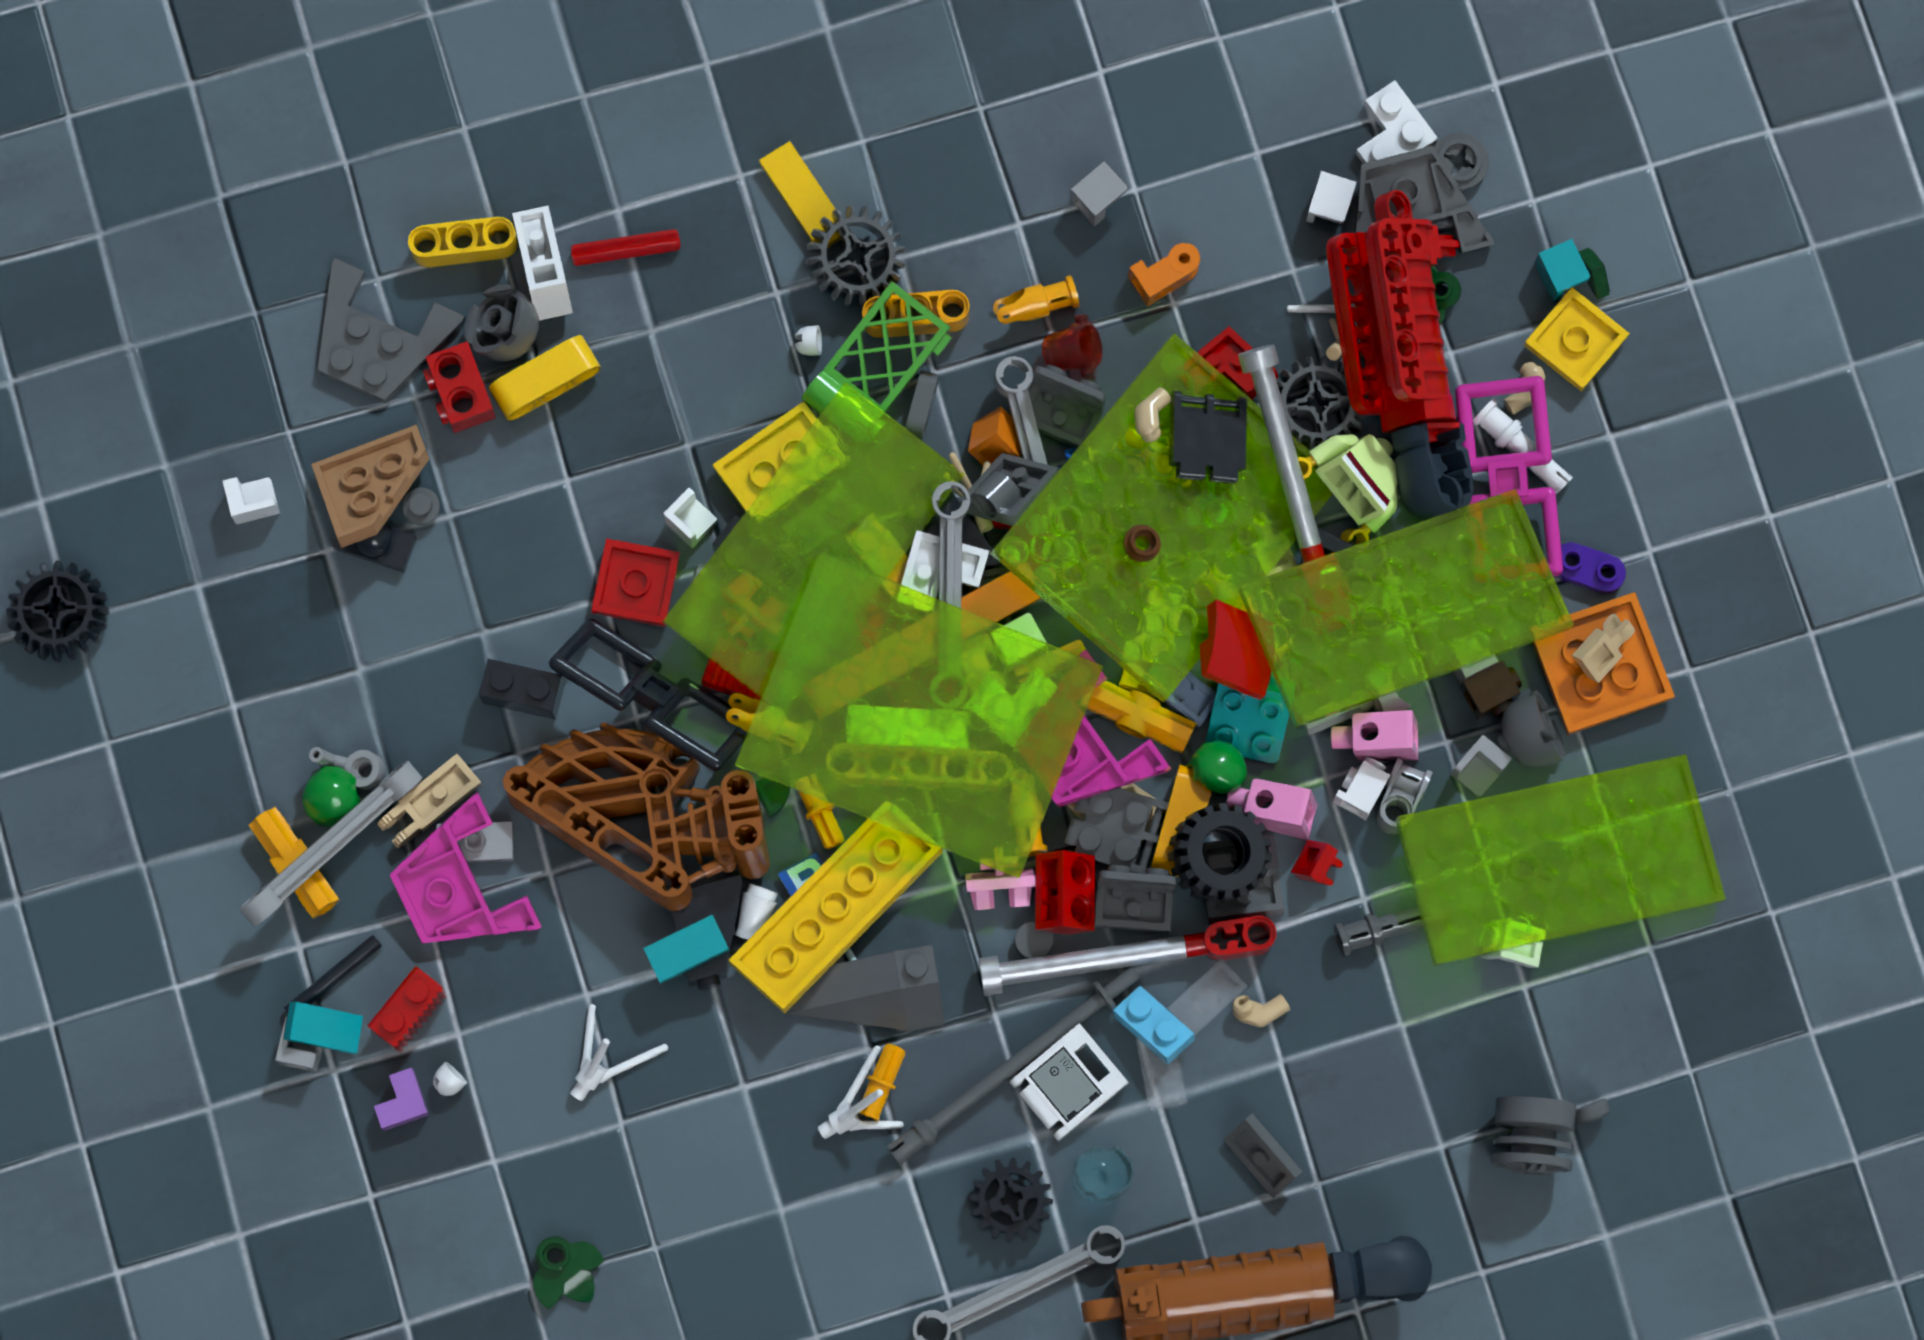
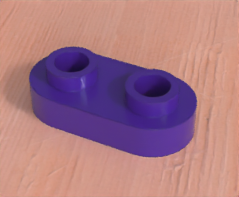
M1573 542L1561 545L1563 572L1561 575L1556 576L1560 580L1601 594L1614 593L1623 584L1626 577V569L1619 558ZM1568 555L1575 556L1578 560V565L1569 566L1565 562V557ZM1603 567L1611 568L1614 576L1612 578L1603 577L1601 569Z

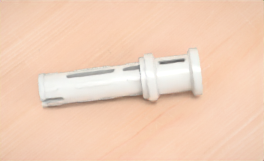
M1495 398L1473 419V425H1480L1495 439L1494 444L1498 448L1501 447L1503 449L1506 447L1512 453L1536 451V444L1521 431V422L1519 420L1513 421L1497 406L1498 401ZM1553 459L1547 465L1528 467L1548 487L1553 488L1556 495L1573 478Z

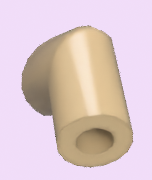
M1527 362L1520 368L1521 378L1540 376L1545 381L1544 370L1542 367L1537 366L1536 363ZM1530 392L1515 393L1503 399V403L1507 411L1513 416L1532 405Z
M1162 387L1156 389L1138 404L1134 410L1136 432L1141 435L1142 440L1145 442H1154L1161 435L1158 412L1171 402L1170 395Z
M1281 994L1265 1004L1249 1000V997L1245 995L1238 996L1232 1003L1234 1017L1242 1023L1256 1027H1264L1291 1010Z

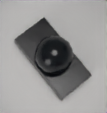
M384 524L377 535L341 548L336 536L332 547L334 550L405 573L417 537Z

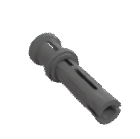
M1441 897L1435 901L1409 907L1380 917L1370 913L1366 914L1364 919L1346 925H1342L1340 922L1334 924V933L1340 952L1345 957L1349 956L1350 952L1355 949L1372 945L1374 948L1379 947L1386 938L1415 931L1442 921L1451 920V912L1446 898ZM1426 914L1424 917L1398 924L1400 921ZM1364 932V934L1351 938V936Z

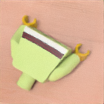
M1353 434L1335 435L1310 450L1308 457H1298L1304 479L1311 475L1312 467L1317 465L1318 468L1315 472L1358 526L1363 524L1359 529H1346L1342 532L1340 539L1349 542L1356 535L1357 541L1354 546L1365 550L1369 545L1368 535L1370 532L1376 533L1397 509L1398 480L1396 464L1390 457L1393 447L1386 439H1376L1370 434L1360 439Z

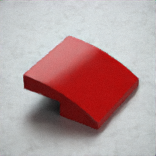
M1215 599L1206 606L1209 638L1199 644L1202 676L1261 700L1266 695L1272 671L1275 642L1274 624Z

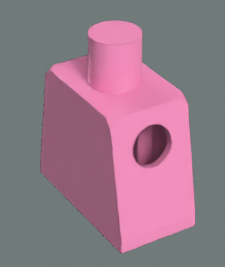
M1413 710L1355 713L1352 716V726L1331 727L1332 749H1353L1356 759L1364 761L1366 757L1377 761H1396L1397 758L1403 759V761H1419L1418 722ZM1371 733H1378L1375 739L1370 741L1365 740L1367 735Z
M1253 779L1250 790L1238 788L1235 792L1228 793L1226 800L1229 807L1238 805L1243 807L1242 811L1244 813L1251 811L1256 815L1253 821L1256 824L1262 822L1266 830L1306 841L1310 837L1318 806L1311 789L1261 779ZM1272 803L1268 808H1262L1264 804Z

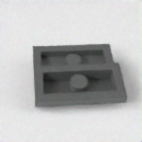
M1274 834L1263 836L1264 839L1270 837L1271 846L1266 847V853H1272L1271 862L1265 864V868L1269 869L1266 876L1259 879L1260 884L1254 890L1247 892L1248 894L1226 902H1205L1209 924L1252 916L1275 917L1284 915ZM1231 840L1203 843V857L1209 868L1221 875L1230 874L1237 862V851Z

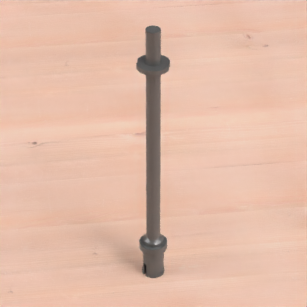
M1131 966L1104 987L1097 981L1092 983L1095 991L1094 995L930 1119H922L920 1121L917 1118L914 1120L912 1128L892 1143L886 1145L893 1158L901 1166L907 1159L926 1145L929 1147L936 1143L934 1139L937 1138L939 1130L1060 1040L1076 1025L1081 1024L1103 1006L1113 1011L1116 1005L1112 999L1140 979L1137 971Z

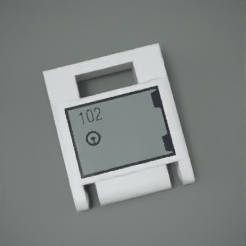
M1080 1023L1009 1082L1014 1088L1020 1086L1025 1080L1030 1083L1019 1095L1048 1130L1059 1121L1063 1123L1064 1126L1059 1128L1053 1135L1057 1141L1063 1139L1129 1084L1127 1079ZM1086 1044L1110 1072L1099 1082L1076 1055Z

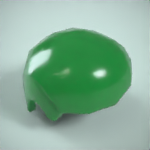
M1223 741L1204 743L1187 763V767H1193L1194 781H1200L1208 790L1220 794L1235 792L1246 780L1247 768L1245 760L1240 751L1231 743Z
M324 766L313 771L302 793V804L305 813L319 826L333 827L360 803V796H358L356 791V778L340 767Z

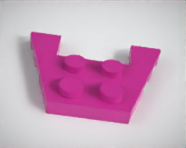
M1086 649L1078 656L1076 664L1068 675H1064L1057 685V690L1046 705H1042L1014 743L1058 807L1148 779L1172 769L1150 739L1119 762L1115 759L1076 704L1079 699L1107 680L1105 674Z
M479 792L473 794L390 873L395 888L422 943L464 939L490 934H505L523 930L530 931L542 927L527 895L494 911H490L457 842L493 824Z

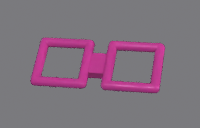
M1532 376L1457 386L1455 389L1458 422L1464 424L1466 436L1462 446L1468 450L1472 473L1488 471L1490 493L1472 495L1471 502L1467 508L1474 581L1477 584H1489L1561 575L1563 572V561L1555 490L1551 487L1529 489L1527 467L1547 465L1552 460L1543 378ZM1530 392L1536 451L1476 458L1471 398ZM1542 503L1547 562L1488 569L1482 509Z

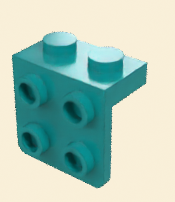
M1271 671L1266 695L1261 700L1218 683L1205 743L1211 741L1231 743L1240 751L1244 758L1276 763L1281 753L1296 680L1289 679L1284 673Z

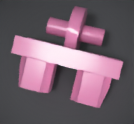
M994 847V858L979 859L980 870L995 869V871L965 874L967 892H970L975 910L995 908L993 890L1008 889L1010 907L1030 906L1031 887H1035L1033 868L1003 870V868L1018 867L1017 856L1002 857L1001 847Z

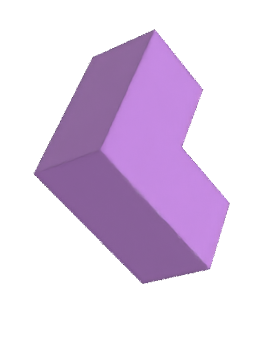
M411 1067L389 1075L396 1098L374 1106L381 1129L386 1131L428 1116L429 1113L413 1068Z

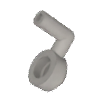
M314 747L309 752L311 761L322 766L340 767L351 773L356 778V787L369 790L375 788L382 781L385 774L383 760L377 754L368 750L355 751L348 758L332 754L319 747ZM371 765V774L368 777H364V769Z

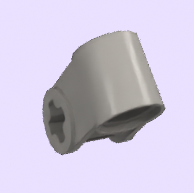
M1397 758L1376 815L1377 825L1382 831L1387 834L1396 835L1406 830L1418 803L1423 798L1432 776V771L1422 772L1403 764V759ZM1393 806L1398 807L1404 813L1405 819L1400 822L1391 821L1386 816L1385 809Z

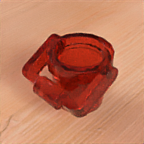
M1087 315L1074 316L1075 323H1072L1070 327L1044 337L1042 354L1046 365H1053L1062 370L1081 369L1083 379L1097 378L1096 367L1101 362L1103 346L1097 328L1090 322Z

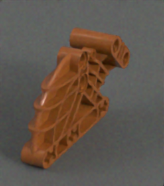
M605 722L599 725L601 730L587 733L572 729L569 732L570 738L562 740L553 746L542 743L539 747L540 754L531 759L525 766L511 768L503 778V786L514 809L670 911H679L689 905L692 900L690 884L703 877L709 878L721 871L732 872L737 867L738 872L743 877L758 879L764 876L770 867L763 813L753 777L746 771L734 770L724 776L721 787L712 786L710 789L692 787L691 790H687L700 771V763L654 733L634 729H617ZM686 756L690 758L683 765L673 764V761L678 757ZM610 766L625 777L604 780L590 770ZM572 777L584 783L562 788L558 787ZM664 785L667 787L663 793H650L651 789L655 786ZM681 796L690 797L691 801L706 802V805L695 810L693 803H688V813L678 817L675 815L674 805ZM647 812L652 848L608 819ZM588 825L591 832L585 829ZM619 844L649 863L651 867L647 871L636 872L604 850L609 845ZM682 855L696 856L698 864H703L702 856L715 857V860L701 866L702 870L687 876L683 867ZM665 884L671 887L669 891H667Z

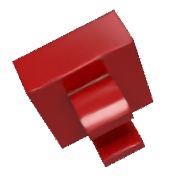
M1308 839L1291 873L1301 880L1332 886L1334 881L1329 879L1326 873L1330 866L1341 869L1343 864L1340 859L1336 858L1337 849L1328 843Z

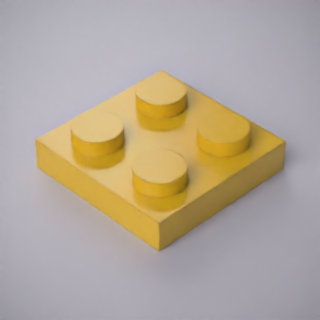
M1571 288L1525 341L1524 346L1582 392L1628 338L1630 333L1578 291Z

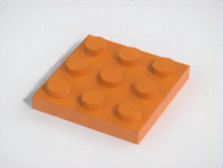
M1635 592L1542 623L1528 630L1567 736L1673 700L1675 697ZM1614 613L1621 622L1625 619L1629 620L1635 632L1618 648L1623 656L1604 678L1597 683L1587 677L1572 654L1596 628L1603 631L1604 621Z

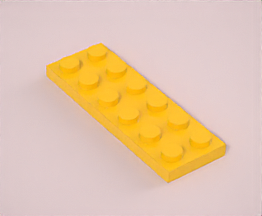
M886 800L729 959L730 965L785 1014L943 853L942 847Z

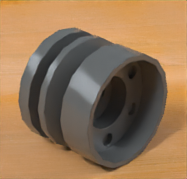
M1508 1096L1496 1098L1494 1125L1511 1130V1136L1493 1139V1146L1510 1150V1152L1493 1153L1492 1165L1526 1175L1542 1176L1572 1171L1573 1160L1556 1156V1153L1573 1152L1574 1145L1558 1140L1557 1133L1574 1131L1576 1104L1540 1097Z

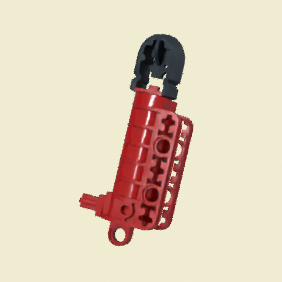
M1393 190L1376 198L1374 204L1376 222L1369 226L1366 233H1343L1331 237L1326 245L1350 405L1355 412L1360 415H1380L1382 432L1391 433L1393 449L1400 453L1395 459L1401 500L1407 511L1425 523H1447L1465 512L1471 502L1474 488L1468 450L1462 446L1466 439L1464 424L1454 422L1456 421L1453 396L1450 394L1449 371L1445 362L1444 340L1441 336L1440 314L1437 311L1436 288L1432 279L1431 266L1438 264L1437 260L1442 257L1456 256L1455 249L1460 247L1459 240H1454L1453 235H1439L1437 225H1433L1431 220L1413 219L1411 204L1406 194L1400 190ZM1389 200L1396 206V217L1390 211ZM1347 278L1353 283V296L1349 293ZM1359 352H1361L1365 358V369H1363L1360 365ZM1363 395H1368L1369 400L1364 399Z

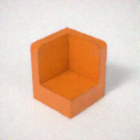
M1002 407L997 408L972 425L968 451L982 465L987 460L992 464L1001 453L1021 458V449L1013 418Z

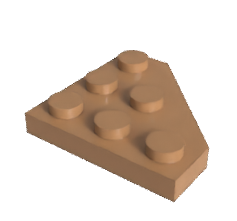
M417 424L311 464L341 548L377 535L428 462L429 456Z

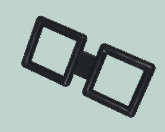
M587 619L549 660V666L552 670L618 711L626 709L633 700L652 711L644 722L647 730L713 771L721 770L751 735V733L737 726L714 754L664 722L666 718L687 695L726 719L727 711L732 709L729 703L689 678H683L675 684L658 673L662 668L659 659L595 619ZM592 636L642 666L640 671L619 693L568 662ZM737 715L732 716L734 719L739 718Z

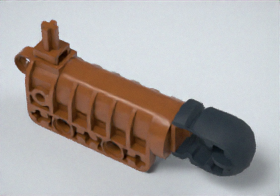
M1398 1236L1387 1243H1379L1361 1248L1354 1254L1349 1251L1330 1253L1328 1256L1324 1242L1321 1241L1299 1244L1296 1247L1270 1248L1267 1251L1253 1253L1240 1252L1237 1255L1211 1256L1208 1259L1194 1261L1181 1260L1179 1263L1149 1264L1116 1268L1113 1272L1118 1297L1082 1302L1081 1309L1084 1323L1121 1319L1122 1340H1208L1311 1325L1315 1321L1334 1319V1304L1350 1302L1353 1298L1360 1301H1382L1396 1298L1405 1302L1415 1301L1422 1297L1428 1289L1432 1280V1263L1427 1250L1418 1240L1410 1236Z

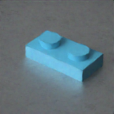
M1141 986L1134 990L1113 1010L1114 1018L1167 1065L1195 1040L1194 1033Z

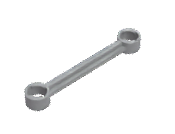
M1016 356L1005 358L996 369L994 385L997 391L1008 399L1022 457L1047 465L1028 391L1033 380L1032 367L1023 358ZM1015 366L1022 369L1025 373V380L1017 385V389L1009 388L1002 383L1001 378L1004 377L1003 372L1006 367ZM1053 489L1036 508L1044 538V544L1039 557L1042 567L1048 573L1064 575L1074 568L1079 557V547L1072 537L1065 534ZM1053 543H1063L1072 552L1069 560L1063 562V566L1053 565L1046 557L1049 555V549Z
M949 481L939 485L932 497L934 511L940 517L938 674L930 684V695L935 705L943 710H955L961 707L968 696L967 683L963 676H961L962 522L970 509V495L962 484ZM956 489L963 494L965 500L962 501V505L958 510L951 512V515H946L940 511L937 501L940 500V496L945 490ZM949 677L955 678L961 683L963 690H960L959 696L956 699L949 701V705L941 703L937 699L934 690H937L942 680Z
M408 760L403 762L379 783L378 787L269 884L252 895L239 908L241 913L254 927L263 922L281 906L288 896L390 805L415 787L423 777Z
M1108 1225L1099 1226L1089 1234L1086 1243L944 1312L937 1310L922 1312L913 1324L914 1339L926 1340L922 1335L918 1334L919 1324L925 1318H936L942 1324H945L946 1335L943 1340H949L952 1333L1095 1263L1101 1266L1115 1264L1124 1253V1237L1115 1227ZM1099 1233H1109L1116 1240L1119 1239V1251L1114 1258L1111 1255L1102 1256L1096 1250L1092 1251L1091 1244L1096 1235Z

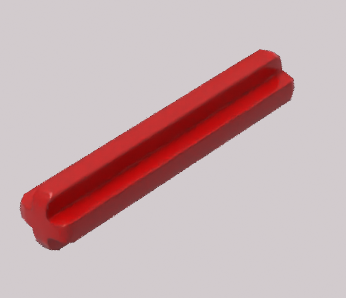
M671 229L573 244L571 246V256L573 264L580 266L678 251L681 244L678 231Z

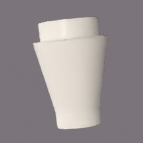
M749 883L747 891H742L738 926L735 935L749 940L772 915L778 905L775 902L778 893Z

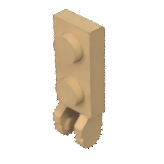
M455 754L398 800L399 804L384 815L377 825L384 831L395 825L406 812L414 822L400 831L392 840L395 847L399 849L416 837L421 830L424 832L480 787L482 783L462 758Z

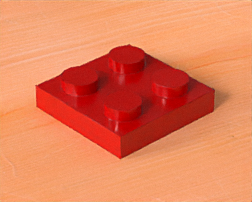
M606 538L591 609L592 614L666 627L681 556L680 552Z

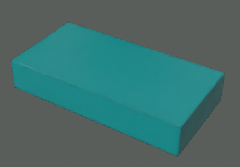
M713 915L643 948L660 984L730 951Z
M296 1001L290 1002L283 1040L357 1054L363 1016Z

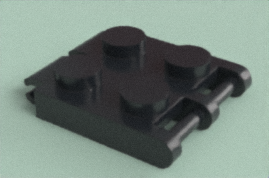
M1172 391L1170 402L1169 465L1176 466V478L1202 481L1205 479L1206 469H1209V482L1235 484L1238 481V472L1246 469V398L1237 397L1235 401L1216 399L1213 394L1196 397L1182 395L1181 391ZM1182 403L1203 405V408L1182 406ZM1214 406L1235 408V411L1215 410Z

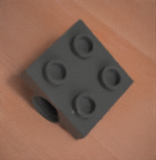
M1001 453L968 489L970 509L967 514L1019 528L1062 481L1063 478L1058 467ZM962 496L958 500V504L960 507L962 505V501L965 500L964 496Z

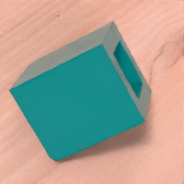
M1573 239L1538 253L1534 263L1553 302L1560 299L1564 291L1587 282L1590 278V274Z

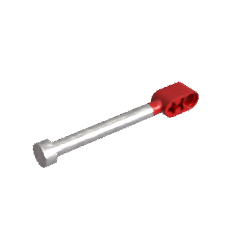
M1266 345L1238 354L1242 372H1251L1305 566L1296 570V579L1309 626L1317 637L1353 626L1354 616L1341 569L1334 558L1326 560L1274 374L1273 366L1279 364L1275 345Z
M1252 916L1215 922L1208 927L1206 932L1002 963H999L998 956L978 958L984 996L1002 994L1003 985L1207 955L1216 961L1262 955L1273 946L1277 932L1274 923L1269 918ZM1256 926L1262 927L1267 931L1269 939L1264 944H1254L1248 937V930ZM1236 929H1241L1240 942L1242 948H1238V940L1227 942L1224 950L1219 949L1218 944L1211 943L1215 939L1216 933H1222L1223 939H1230L1236 937Z

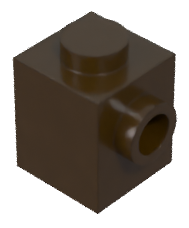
M1501 660L1463 680L1459 689L1474 716L1479 720L1493 712L1496 717L1503 715L1504 710L1513 701L1518 699L1521 694L1519 688L1522 687V683L1513 667L1507 668L1504 661Z

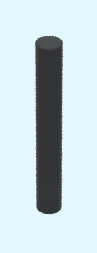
M372 934L291 1002L313 1004L381 948L382 945ZM287 1004V1005L284 1007V1009H285L287 1012H288V1009H289V1004Z

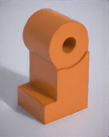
M1189 243L1177 244L1170 250L1167 257L1148 268L1143 260L1129 267L1127 277L1148 307L1196 276L1200 264L1199 251Z

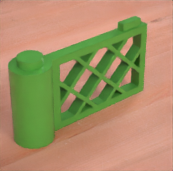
M891 281L827 366L810 383L803 393L801 400L858 445H861L864 441L871 444L884 428L880 424L882 417L932 352L939 356L952 340V337L947 334L952 327L895 282ZM893 293L906 302L907 317L887 320L885 304ZM912 307H913L914 309H916V310H917L919 313H921L922 315H921V316H913V315H912ZM880 312L881 321H873L876 315ZM928 319L940 328L930 341L916 343L913 321ZM908 322L910 344L890 346L887 324ZM882 325L884 347L864 349L863 332L867 327ZM857 341L858 350L849 351ZM926 346L924 350L920 353V355L917 357L916 347ZM911 348L913 364L907 371L893 372L890 351ZM885 351L887 373L867 376L865 354ZM859 355L861 377L846 378L836 370V367L845 356ZM903 376L895 386L894 377ZM888 378L890 393L881 405L869 396L868 380ZM862 381L863 390H861L853 382Z

